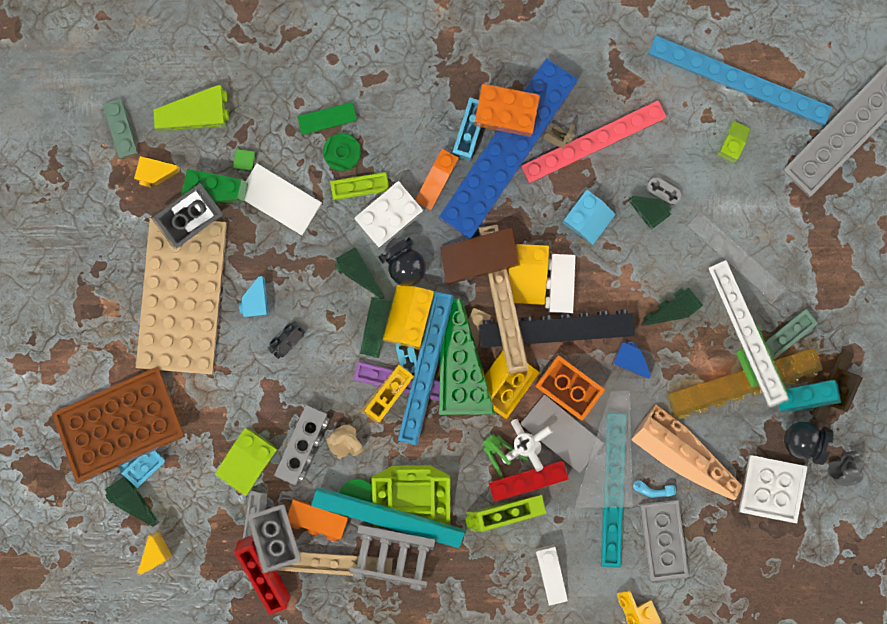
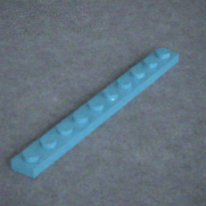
M655 36L648 55L822 126L826 124L832 109L831 106L658 36Z

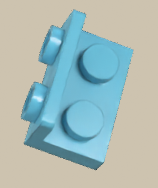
M154 450L120 465L119 468L121 474L138 488L165 462V458Z

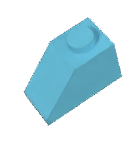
M259 276L243 295L242 302L239 303L240 314H243V317L269 315L265 277Z

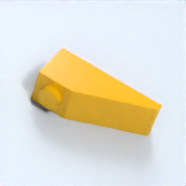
M398 365L361 409V412L374 422L380 423L414 376Z

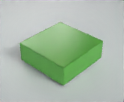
M236 149L233 168L252 171L255 152Z

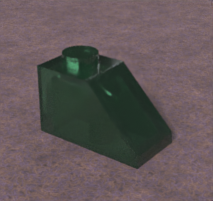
M632 196L628 199L650 230L672 215L669 212L671 210L669 205L660 199Z

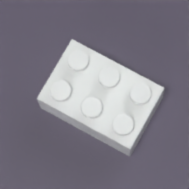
M398 181L354 219L378 248L381 249L424 212Z

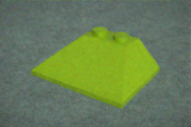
M431 465L390 466L372 476L373 503L450 525V475ZM373 524V527H382V526Z

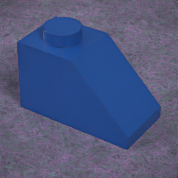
M628 340L626 343L621 342L612 364L650 379V371L642 351L636 348L637 344Z

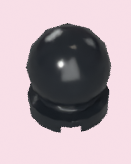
M410 237L406 241L404 239L388 249L390 252L385 255L381 254L378 257L382 264L387 262L391 278L402 286L418 284L426 272V264L423 257L418 251L411 249L414 242Z
M796 422L785 432V448L789 454L797 459L806 460L812 457L814 464L824 465L830 454L826 450L828 443H833L834 431L825 426L819 430L816 425L810 422Z

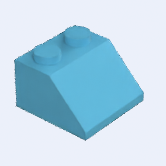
M586 190L562 223L593 245L616 214L602 200Z

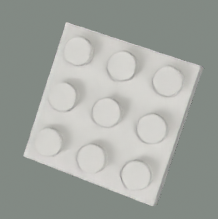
M749 455L738 512L797 523L808 466Z

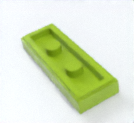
M387 172L330 181L333 201L384 193L389 189Z

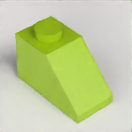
M733 120L716 155L732 163L736 162L746 144L750 128Z

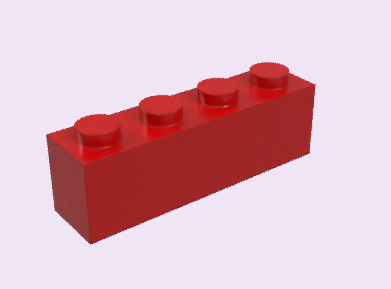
M558 460L542 465L543 469L540 471L531 468L488 481L494 502L569 480L564 462Z
M252 535L238 540L234 554L268 614L271 615L287 609L290 594L276 569L263 573Z

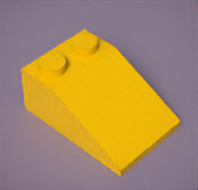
M517 244L520 265L508 268L514 303L545 305L549 246Z

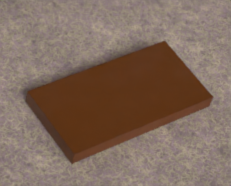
M512 227L440 247L445 280L448 285L520 265L514 229Z

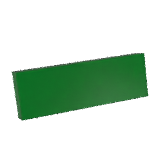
M352 102L297 116L302 136L357 122Z

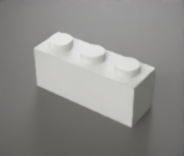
M552 254L551 259H548L550 278H547L546 289L550 290L549 297H546L545 308H549V313L572 314L575 255Z

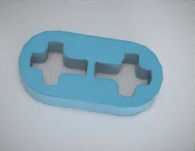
M396 344L400 366L404 368L406 364L405 357H409L410 362H414L415 366L412 367L411 371L408 368L404 369L411 374L414 373L417 364L414 348H407L408 355H405L404 351L399 349L401 345Z

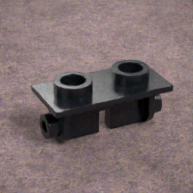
M295 321L292 324H287L283 329V333L271 340L268 347L271 354L274 353L276 358H283L292 349L287 343L290 341L296 345L304 337L305 331Z

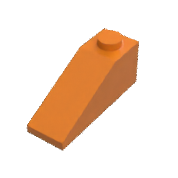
M444 149L441 150L415 200L418 204L432 211L458 164L459 158Z

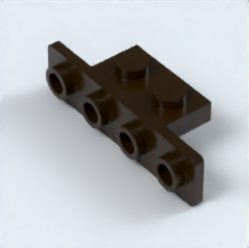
M842 348L838 354L836 364L830 372L828 380H835L837 382L841 403L815 407L812 419L824 424L831 407L848 413L863 379L860 375L847 371L854 357V354L847 349Z

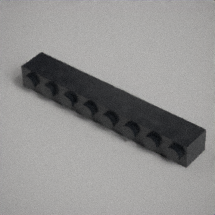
M616 310V314L609 315L608 311L597 312V316H590L589 312L578 313V317L572 318L570 314H561L559 319H552L551 315L540 316V320H533L532 317H522L521 321L518 322L523 345L635 336L633 313H628L627 310ZM483 320V324L478 325L480 348L503 346L498 323H494V320Z

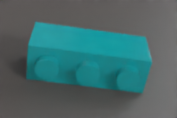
M833 380L786 389V395L789 400L779 403V409L782 413L841 403L838 384Z

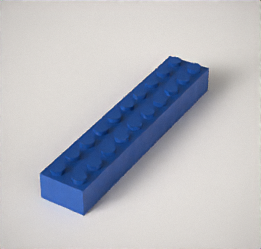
M545 59L524 90L527 93L540 95L532 136L528 137L497 130L440 214L439 219L466 238L472 239L578 81L576 77L549 59Z

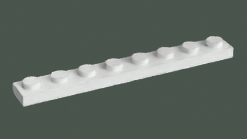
M725 260L710 267L709 271L769 407L789 400L728 262Z

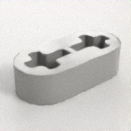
M652 178L647 183L648 193L664 203L675 205L680 201V190L664 180ZM656 182H658V187L663 189V191H660L658 189L656 191H653V186L651 185V183L655 184ZM665 191L668 193L675 192L677 199L670 201V196L665 194Z

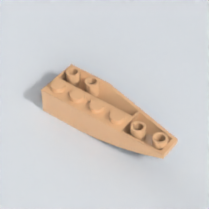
M655 404L638 426L631 440L678 474L715 493L735 500L742 485L687 427Z

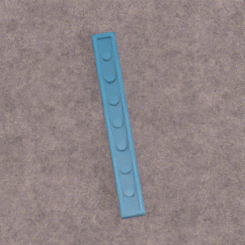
M434 291L398 441L418 446L454 299L453 295Z

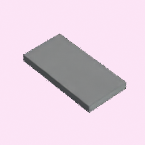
M545 394L520 423L533 435L549 426L552 429V433L540 441L579 473L604 444Z
M679 500L640 504L650 581L689 577Z

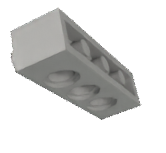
M308 404L305 406L274 476L294 485L298 481H303L306 474L303 471L305 465H310L314 456L311 453L313 447H318L322 436H319L321 429H326L329 423L328 413ZM309 422H313L316 425L314 433H309L306 429V425ZM300 440L307 441V450L303 451L299 448L298 443ZM292 458L300 460L299 468L291 466Z

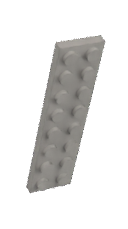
M887 63L782 170L809 197L887 119Z

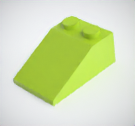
M246 427L233 444L215 475L247 496L279 448L249 427Z

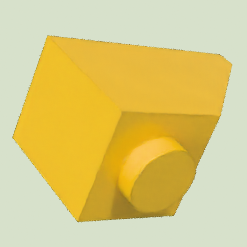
M140 156L134 179L140 181L139 185L150 187L151 184L157 186L179 173L181 168L177 165Z

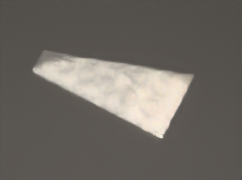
M610 391L574 508L633 507L630 391Z

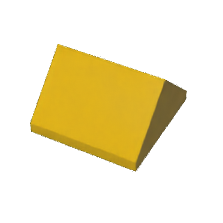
M156 531L148 536L137 574L141 575L173 557L160 532Z

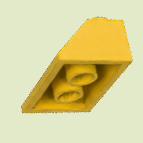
M397 285L383 341L420 350L434 291L414 286Z
M503 350L486 373L485 379L494 410L507 419L540 372L527 363L528 371L508 374Z

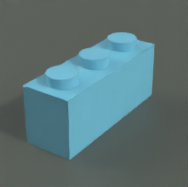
M469 98L452 152L456 157L471 161L481 127L474 126L479 100Z

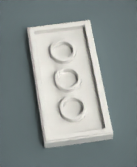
M259 164L255 165L246 180L248 186L244 201L302 236L322 205L320 201Z

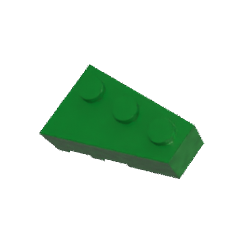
M187 169L181 195L200 183L216 205L244 202L248 183L242 179Z

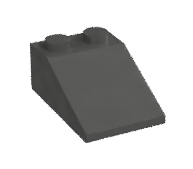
M199 183L150 218L170 245L177 249L223 214Z

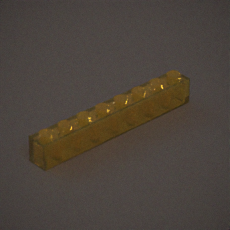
M816 348L806 349L773 360L782 381H788V384L800 381L799 377L805 375L807 378L817 376V372L823 370ZM744 370L668 393L666 397L672 415L682 419L690 416L689 412L696 410L697 413L707 411L708 406L715 404V407L726 405L727 400L739 401L744 399L746 394L751 393L754 396L763 393L760 386L751 388Z

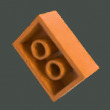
M482 84L474 126L531 137L540 95Z
M556 355L534 385V387L581 421L584 420L605 391L604 388L559 355Z

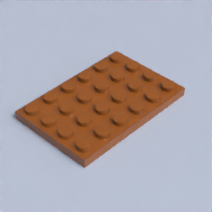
M158 366L52 413L77 484L185 437Z

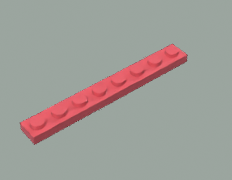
M656 101L566 144L563 149L559 147L522 165L521 169L530 184L667 117L659 101Z

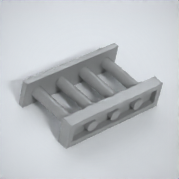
M359 525L357 535L361 537L362 544L357 568L350 567V574H353V578L364 579L369 577L410 585L411 589L419 591L422 588H426L427 582L422 581L426 554L429 550H433L434 539ZM372 539L380 540L379 543H381L376 572L364 570L369 543ZM391 542L399 544L400 547L395 576L383 574L388 547L391 545ZM410 546L418 547L417 550L419 551L414 579L402 577L407 550L410 549Z

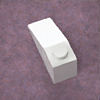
M554 544L536 548L535 552L549 606L568 601Z

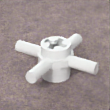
M514 419L511 421V424L518 435L514 441L515 449L505 456L509 461L518 455L529 457L536 471L542 470L543 466L537 457L541 450L540 440L551 434L552 429L547 426L537 434L532 435L525 433L518 419Z

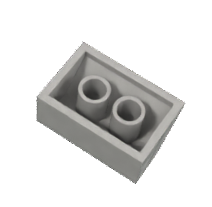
M284 504L246 516L263 573L301 561Z

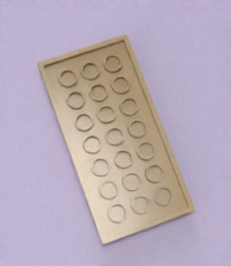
M150 218L136 368L153 369L158 366L159 370L213 375L227 222L214 221L179 248L174 249Z

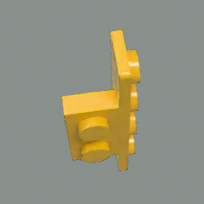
M629 590L617 593L619 604L623 608L628 624H662L652 600L645 601L636 606Z

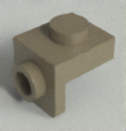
M550 123L543 139L563 149L567 142L571 143L575 135L572 132L575 125L571 124L567 131Z

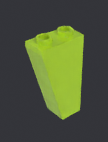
M217 85L154 109L155 129L161 132L226 126V121H229L228 109H225V102H228L227 91L221 85Z
M532 495L467 511L465 521L470 531L484 532L544 515L546 510L542 495Z

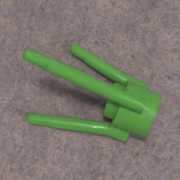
M492 434L482 443L485 446L483 450L488 454L499 476L503 477L501 469L492 453L497 452L510 465L511 462L500 448L502 445L511 451L515 448L504 441L499 435L496 437ZM518 455L519 457H521V458L524 459L525 461H528V460H529L528 457H525V456H522V455Z

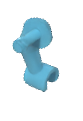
M641 480L633 483L635 491L651 498L673 496L676 494L675 485H665L663 490H654Z

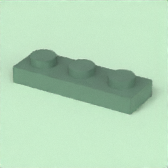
M120 98L104 103V111L119 159L139 154L123 100Z
M807 309L801 311L765 341L773 360L818 324Z

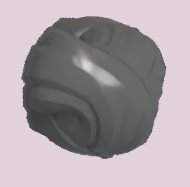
M846 452L842 454L840 461L828 462V475L837 485L848 487L863 480V474L861 473L863 460L858 452Z

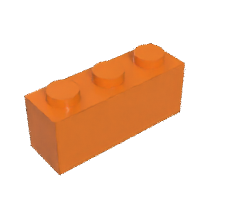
M296 498L292 500L288 513L289 523L292 528L300 529L303 527L308 529L307 532L318 536L321 533L326 535V539L335 542L337 539H342L349 518L312 507L311 503Z

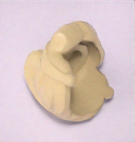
M343 425L335 429L327 437L326 441L329 450L334 455H337L338 459H342V457H346L350 453L352 456H357L362 452V445L356 438V429L350 425Z

